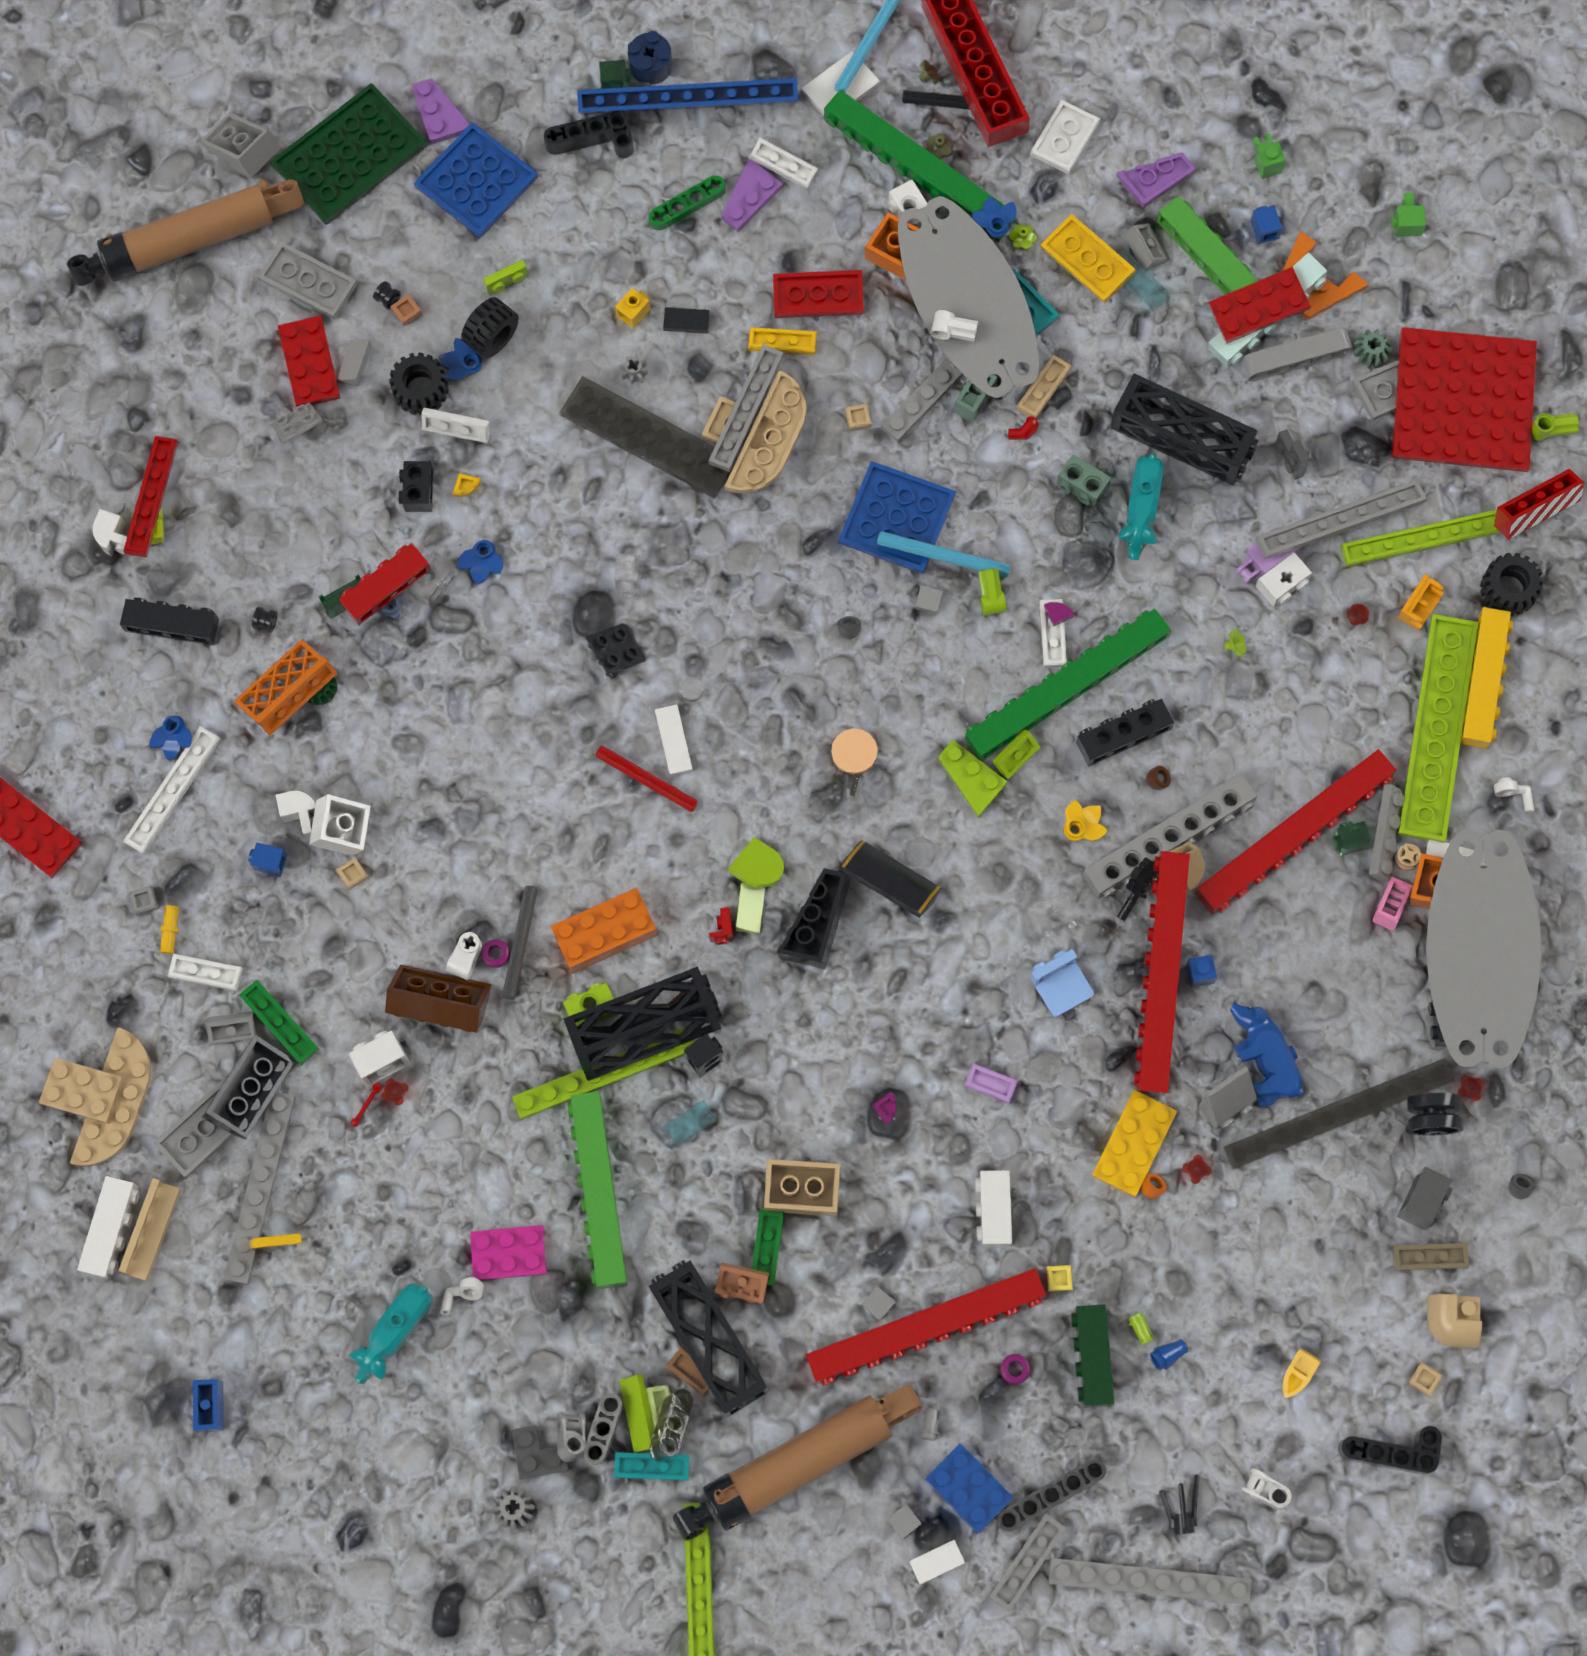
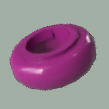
M490 940L482 947L481 957L487 966L499 968L508 962L510 949L502 940ZM500 948L502 956L496 960L489 957L491 949Z
M1011 1354L1002 1360L1000 1373L1006 1382L1018 1385L1028 1379L1030 1364L1024 1356ZM1012 1362L1019 1363L1023 1368L1022 1373L1017 1377L1010 1375L1008 1372V1366Z

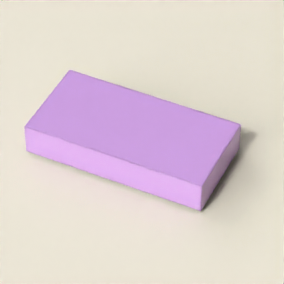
M973 1063L964 1087L1009 1104L1018 1081Z

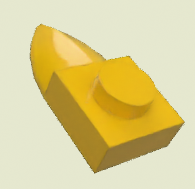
M1300 1348L1284 1376V1397L1289 1398L1302 1391L1310 1382L1322 1361Z

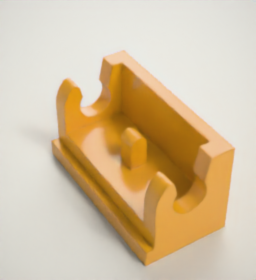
M1425 574L1402 608L1398 619L1420 631L1444 594L1442 592L1444 587Z

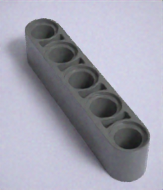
M1091 1459L1005 1508L997 1516L998 1527L1004 1532H1012L1096 1484L1106 1475L1105 1464L1099 1459ZM1096 1464L1100 1467L1101 1474L1099 1477L1093 1478L1088 1474L1089 1465ZM1074 1476L1079 1480L1080 1484L1077 1490H1071L1067 1487L1066 1480L1068 1477ZM1047 1489L1056 1490L1058 1493L1056 1502L1051 1503L1045 1499V1491ZM1026 1501L1035 1503L1037 1507L1035 1514L1028 1515L1024 1512L1023 1504ZM1009 1513L1014 1516L1015 1524L1013 1527H1005L1002 1524L1001 1518L1004 1514Z

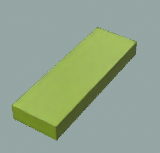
M643 1374L619 1380L634 1453L657 1448Z

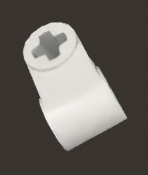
M466 932L461 935L454 952L448 960L446 972L469 980L482 951V942L475 933ZM473 940L475 947L470 946L468 949L466 942L471 943Z
M1254 1468L1251 1469L1252 1475L1246 1487H1242L1241 1491L1272 1508L1282 1509L1286 1507L1291 1501L1290 1490L1265 1473ZM1257 1480H1259V1483H1258L1256 1489L1254 1490V1486H1255ZM1280 1490L1285 1494L1286 1499L1284 1503L1278 1504L1273 1500L1272 1495L1274 1491Z

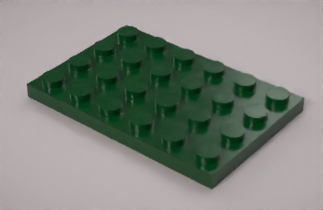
M370 83L269 162L285 181L295 180L298 183L304 202L327 225L426 148L428 144L373 83Z

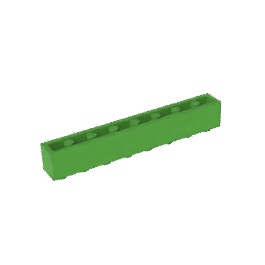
M599 1091L570 1096L571 1103H567L569 1118H574L575 1125L570 1127L572 1141L577 1140L578 1150H574L576 1165L580 1164L581 1173L577 1174L579 1188L584 1189V1197L580 1198L582 1212H587L588 1221H584L585 1235H590L591 1245H587L589 1260L594 1261L595 1269L590 1270L592 1284H597L599 1290L628 1285L601 1095Z

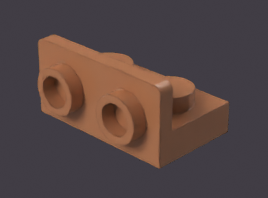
M722 1262L715 1293L727 1299H734L736 1297L744 1299L749 1304H763L769 1273Z

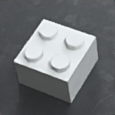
M329 794L316 800L309 845L351 856L363 851L371 806Z
M392 1030L390 1032H380L374 1037L375 1040L367 1044L365 1042L360 1043L349 1053L360 1077L368 1087L411 1065Z

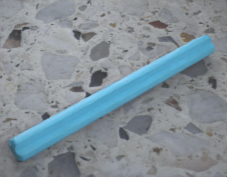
M886 0L837 80L834 88L836 92L839 90L846 92L900 0Z
M880 532L878 535V545L978 571L998 568L999 576L1007 577L1010 573L1009 564L886 532Z

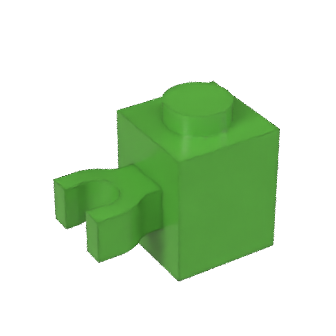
M1270 133L1265 134V143H1261L1258 136L1253 138L1254 147L1257 149L1254 161L1261 179L1281 174L1286 162L1279 141L1271 143Z
M1404 193L1402 206H1397L1395 214L1391 215V228H1395V237L1422 236L1426 227L1424 205L1414 206V193Z

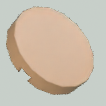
M855 728L844 730L837 735L831 750L832 759L837 768L851 775L862 774L871 769L878 753L874 738L868 732Z

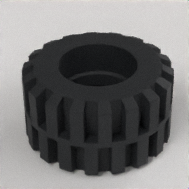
M491 297L482 302L470 314L463 327L461 340L482 358L488 359L500 352L511 340L518 326L519 316L500 299Z
M419 352L418 356H414V353H411L409 358H405V356L400 358L401 363L396 362L394 364L395 370H391V378H389L390 388L398 406L401 405L402 410L405 412L409 410L410 414L413 415L416 412L422 415L424 408L433 409L436 407L439 409L442 406L441 401L445 402L447 399L446 394L449 393L448 380L440 362L437 359L433 360V357L429 354L424 357V354ZM426 377L431 380L428 387L421 391H412L407 388L409 383L415 378Z
M1506 553L1504 557L1498 556L1495 561L1490 563L1480 583V587H1482L1480 591L1481 596H1486L1483 600L1485 604L1490 603V608L1511 612L1510 616H1513L1515 612L1517 615L1523 614L1524 611L1527 612L1534 605L1543 589L1544 578L1540 577L1542 574L1541 569H1536L1537 563L1535 561L1532 563L1528 561L1530 557L1526 555L1524 558L1520 557L1521 553H1515L1514 556L1511 553ZM1512 576L1518 579L1523 586V592L1511 593L1501 585L1500 578Z

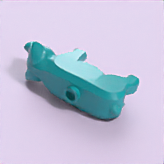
M1154 453L1137 459L1128 507V525L1124 526L1118 535V538L1126 540L1128 558L1131 560H1139L1147 544L1157 543L1155 533L1150 527L1155 520L1164 464L1161 459L1156 458Z
M417 1283L408 1284L375 1325L368 1338V1347H359L349 1354L358 1364V1371L355 1376L357 1383L365 1384L373 1375L383 1379L387 1367L385 1360L401 1350L419 1322L424 1320L430 1310L433 1296L427 1292V1287L419 1286Z

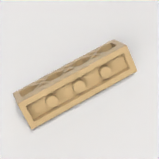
M154 1178L152 1179L118 1271L148 1282L181 1193L180 1188L165 1184Z

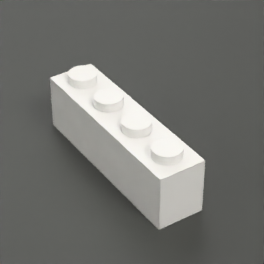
M108 1176L105 1177L77 1268L79 1272L111 1280L112 1275L116 1274L119 1264L117 1257L119 1251L123 1250L126 1242L124 1234L126 1228L130 1227L133 1219V1214H131L132 1207L139 1200V1186L132 1182Z

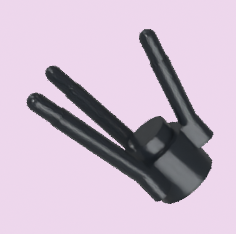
M1198 1474L1194 1477L1191 1517L1190 1513H1186L1183 1483L1178 1484L1181 1513L1175 1514V1519L1164 1491H1159L1169 1520V1527L1174 1528L1175 1535L1195 1533L1194 1526H1197L1196 1514L1199 1491Z

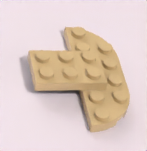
M780 370L778 371L760 411H758L739 451V457L725 484V490L735 493H750L761 490L773 483L785 468L806 420V401L797 382L788 374ZM722 396L719 397L702 433L703 439L717 443L736 402Z
M119 1027L117 1028L102 1071L54 1058L39 1100L41 1105L86 1117L70 1164L75 1166L99 1165L116 1156L124 1149L132 1136L150 1085L151 1062L143 1044L134 1035Z

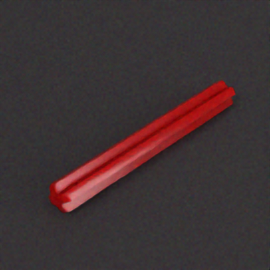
M600 746L596 751L595 755L598 759L686 810L693 812L697 807L698 801L605 746Z

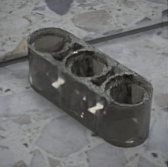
M678 1389L666 1396L663 1401L649 1448L651 1457L656 1461H665L675 1456L680 1449L693 1405V1397L686 1389ZM676 1398L680 1401V1407L676 1404ZM669 1421L673 1423L674 1430L670 1428ZM662 1443L667 1447V1453L662 1449Z

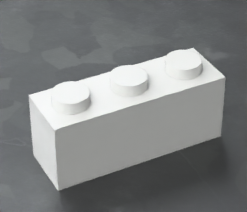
M1009 1170L980 1171L979 1178H975V1192H980V1202H976V1217H981V1226H977V1241H982V1247H1011Z

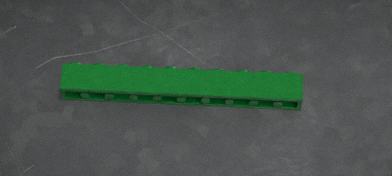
M839 90L824 107V119L829 126L838 128L846 138L855 140L863 150L872 152L880 162L886 165L889 164L900 176H906L908 179L913 180L917 188L924 189L930 193L932 198L941 196L953 201L972 219L974 211L983 210V205L988 197L997 201L1001 207L1004 206L1003 203L842 90ZM1015 220L1009 224L1008 231L1015 224ZM994 226V227H993V228L996 229V230H1000V229H1001L1000 226ZM983 229L991 239H995L996 241L1000 242L1003 238L992 237L987 233L986 229Z
M1155 608L1150 612L1147 610L1143 611L1132 624L1125 623L1117 630L1118 633L1112 637L1110 635L1100 640L1097 647L1086 649L1076 661L1070 660L1061 667V671L1056 674L1053 672L1043 678L1041 684L1036 687L1035 685L1030 686L1023 692L1024 695L1018 699H1010L1004 705L1005 708L999 712L994 710L985 717L986 720L982 723L971 725L966 730L965 742L980 761L985 760L1012 742L1024 729L1029 731L1169 638L1170 627Z

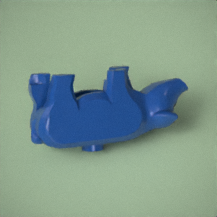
M1234 1001L1230 1012L1237 1024L1247 1032V1038L1242 1043L1233 1045L1234 1050L1242 1062L1255 1060L1258 1070L1265 1077L1263 1081L1253 1083L1259 1106L1268 1107L1280 1098L1302 1096L1304 1093L1302 1076L1295 1062L1298 1056L1292 1045L1288 1047L1282 1032L1269 1017L1265 1009L1262 1007L1241 1006Z

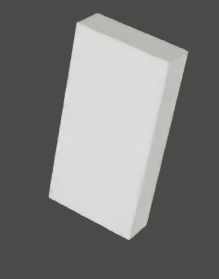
M955 1540L909 1561L919 1584H923L965 1563Z

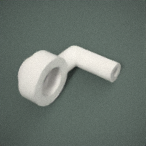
M1509 777L1501 778L1498 780V783L1494 784L1495 796L1508 797L1522 794L1525 813L1534 812L1530 786L1518 785L1517 781Z
M468 1277L461 1280L459 1286L447 1288L444 1292L440 1313L442 1315L450 1314L453 1297L461 1296L467 1300L480 1299L484 1290L483 1283L475 1277Z

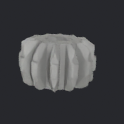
M511 1486V1495L505 1489H502L501 1493L505 1498L495 1497L494 1500L501 1504L500 1506L492 1507V1510L496 1512L501 1511L500 1514L496 1515V1521H500L505 1517L502 1527L506 1528L511 1521L512 1529L516 1530L517 1521H519L522 1527H525L526 1522L523 1518H533V1515L527 1513V1510L535 1509V1505H527V1502L531 1501L533 1497L532 1495H527L523 1498L526 1491L524 1488H521L516 1495V1487ZM513 1501H516L515 1504L520 1505V1509L516 1510L514 1515H511L512 1512L508 1511V1506H512Z

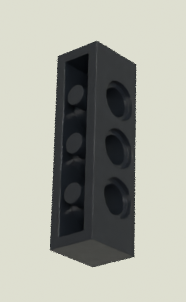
M1162 698L1157 701L1151 699L1143 703L1142 707L1137 710L1133 708L1128 709L1119 718L1114 720L1113 718H1108L1102 721L1099 727L1094 729L1088 727L1082 730L1077 736L1076 744L1089 767L1172 730L1174 721ZM1145 717L1148 718L1151 723L1149 725H1143L1140 723L1139 719ZM1126 727L1130 733L1126 735L1121 734L1118 728ZM1100 736H1105L1106 738H1108L1109 742L1106 744H1101L1098 742L1097 738Z

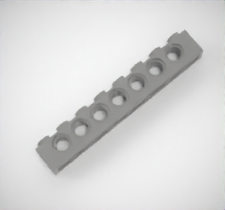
M1241 773L1086 868L1082 876L1097 899L1102 896L1107 898L1117 891L1116 888L1123 883L1127 886L1129 879H1131L1130 874L1136 866L1131 867L1127 865L1126 859L1134 858L1138 862L1137 866H1139V863L1146 857L1154 861L1155 856H1159L1161 851L1169 852L1187 842L1195 844L1196 838L1201 835L1203 837L1209 836L1216 830L1214 827L1221 823L1226 825L1234 820L1235 814L1240 811L1246 813L1255 806L1253 803H1255L1257 795ZM1232 798L1236 805L1228 806L1225 804L1224 799ZM1212 810L1215 812L1216 817L1208 818L1204 811ZM1193 822L1197 829L1189 830L1185 827V823ZM1173 834L1176 836L1177 841L1169 842L1166 840L1165 835ZM1147 846H1154L1158 852L1152 855L1147 853L1145 848ZM1114 870L1117 872L1118 877L1111 879L1106 875V872Z

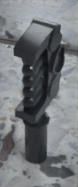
M1147 857L1130 874L1131 879L1128 881L1127 889L1132 893L1127 897L1126 902L1117 915L1123 921L1126 920L1134 905L1137 904L1136 901L1139 897L1146 899V888H1149V883H1152V879L1158 873V871L1154 870V861Z

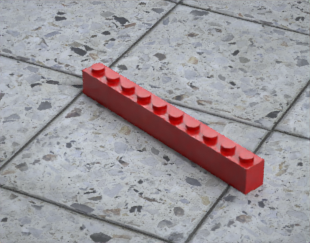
M1377 749L1198 886L1194 894L1212 915L1217 911L1220 914L1231 906L1230 901L1236 897L1238 899L1244 897L1250 891L1248 888L1252 884H1261L1268 877L1266 874L1273 869L1276 872L1286 864L1284 861L1290 855L1294 858L1304 850L1303 845L1308 841L1311 844L1317 841L1322 836L1321 831L1327 827L1329 830L1335 827L1340 822L1339 818L1346 813L1349 816L1358 808L1357 804L1362 800L1367 802L1374 797L1376 789L1380 786L1384 788V785L1391 784L1395 780L1393 776L1397 769Z
M1161 851L1159 856H1155L1154 870L1158 871L1157 880L1152 881L1151 894L1156 895L1155 904H1150L1149 918H1153L1152 928L1148 927L1147 942H1151L1150 952L1146 951L1145 966H1149L1148 975L1143 976L1142 989L1146 990V999H1141L1140 1013L1144 1014V1022L1139 1023L1138 1037L1142 1038L1141 1047L1136 1049V1061H1139L1140 1064L1139 1071L1134 1072L1133 1085H1137V1091L1168 1093L1190 854Z
M1034 1268L806 1354V1358L816 1384L821 1383L822 1386H826L836 1382L835 1377L844 1374L845 1378L859 1373L858 1369L866 1365L868 1369L877 1367L882 1364V1359L891 1357V1360H895L905 1356L904 1351L913 1348L916 1352L927 1348V1343L937 1340V1343L950 1339V1334L959 1331L960 1334H964L974 1330L973 1325L982 1322L983 1326L996 1322V1317L1005 1314L1006 1317L1015 1315L1020 1312L1019 1308L1028 1305L1029 1309L1043 1304L1042 1299H1045L1046 1293L1037 1270Z

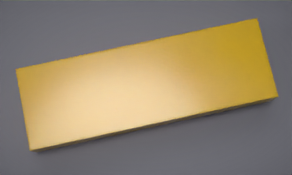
M750 327L748 351L760 352L762 345H766L788 354L815 355L817 331Z

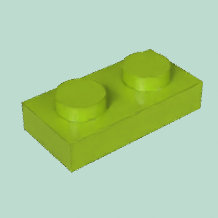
M522 259L483 278L486 291L489 295L500 293L512 284L521 283L529 276L527 266Z
M1024 729L992 762L1002 776L1009 779L1041 747L1032 734Z

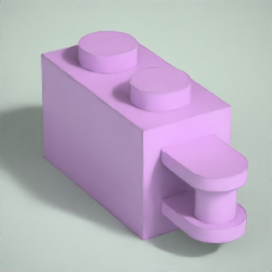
M1255 542L1247 549L1246 562L1236 570V573L1241 574L1244 577V582L1248 584L1257 576L1259 578L1292 553L1295 552L1298 555L1301 547L1265 560Z

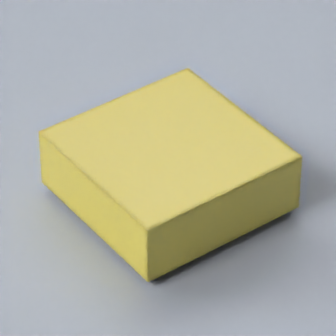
M1071 1265L1046 1267L1048 1292L1073 1290Z

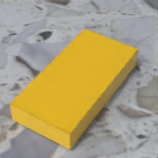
M301 1234L252 1238L249 1241L250 1249L298 1245L302 1243Z

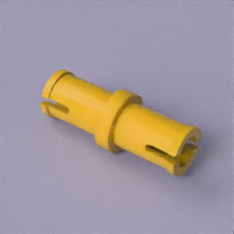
M166 905L164 907L163 926H160L162 935L159 953L174 954L176 934L179 933L177 923L180 907Z

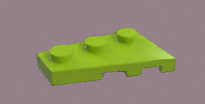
M954 740L938 756L939 762L952 781L955 782L962 796L979 819L1004 789L1008 781Z

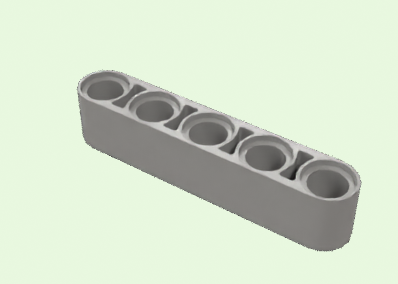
M1338 328L1245 355L1241 360L1248 380L1258 381L1346 356L1353 351V346L1346 328Z

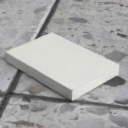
M853 51L802 88V93L823 116L824 107L837 93L834 89L835 84L854 54ZM863 63L845 93L859 101L878 87L880 80Z
M1061 100L1030 151V156L1069 175L1099 125L1100 118Z

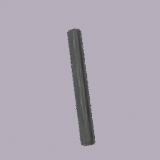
M530 885L524 888L502 993L503 998L514 1000L516 997L538 892L537 887Z

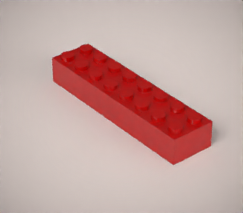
M921 0L924 14L987 146L991 147L1029 133L1030 118L974 1Z

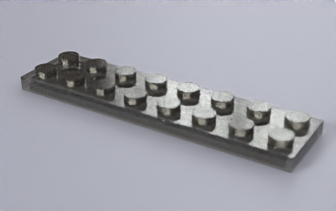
M584 376L581 377L559 412L560 416L714 499L728 479L737 461L736 458L730 472L710 465L709 458L715 446Z

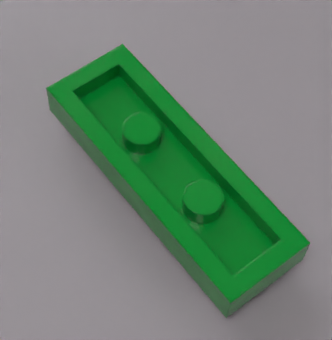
M760 1210L752 1269L769 1273L767 1286L774 1287L784 1213Z

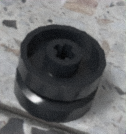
M1425 1093L1409 1096L1407 1098V1111L1415 1115L1408 1120L1409 1133L1438 1136L1462 1132V1117L1454 1114L1462 1109L1461 1096L1453 1093Z

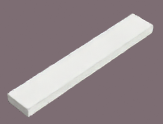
M201 726L192 738L191 746L185 748L123 840L126 845L143 855L146 853L220 742L219 736Z

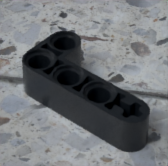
M613 111L547 128L544 132L546 150L552 155H559L611 141L616 155L620 158H628L634 152L633 138L628 119L621 111ZM615 124H622L619 127L614 126ZM595 129H601V130L598 131V132H594V131H593V130H595ZM574 134H579L578 137H571ZM621 143H628L625 146L619 145Z
M1426 1426L1419 1429L1415 1436L1414 1448L1350 1436L1339 1443L1338 1452L1343 1459L1426 1475L1434 1472L1438 1467L1442 1434L1434 1426ZM1425 1431L1433 1434L1434 1442L1432 1445L1424 1442L1423 1434ZM1352 1442V1447L1358 1449L1364 1447L1363 1452L1355 1451L1350 1455V1451L1345 1446ZM1372 1446L1380 1449L1381 1458L1379 1460L1371 1457L1370 1449ZM1397 1451L1405 1454L1406 1462L1404 1465L1396 1462L1395 1453ZM1422 1456L1430 1459L1431 1466L1428 1470L1423 1469L1420 1465V1458Z

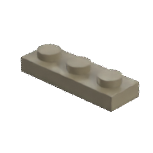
M1467 1243L1392 1246L1394 1271L1469 1268Z

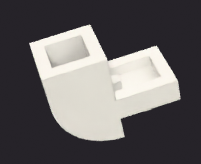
M99 509L93 523L95 540L102 550L110 556L113 555L114 550L124 554L123 550L127 536L121 534L126 523L120 515Z
M301 791L276 794L278 810L283 822L286 823L300 819L303 835L307 840H310L316 806L314 800L308 794Z

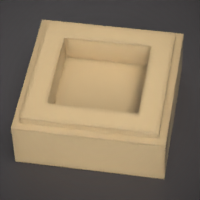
M867 403L845 408L849 431L872 427Z
M356 857L336 869L348 890L369 878Z
M1420 1362L1408 1384L1430 1397L1443 1375Z

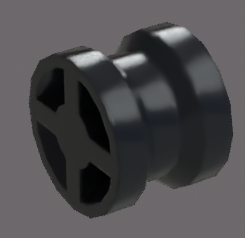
M387 281L379 284L373 293V299L377 302H382L383 307L388 310L401 297V292L398 289L391 288V284Z
M258 606L252 619L253 629L263 628L266 632L272 633L277 622V611H266L263 607Z

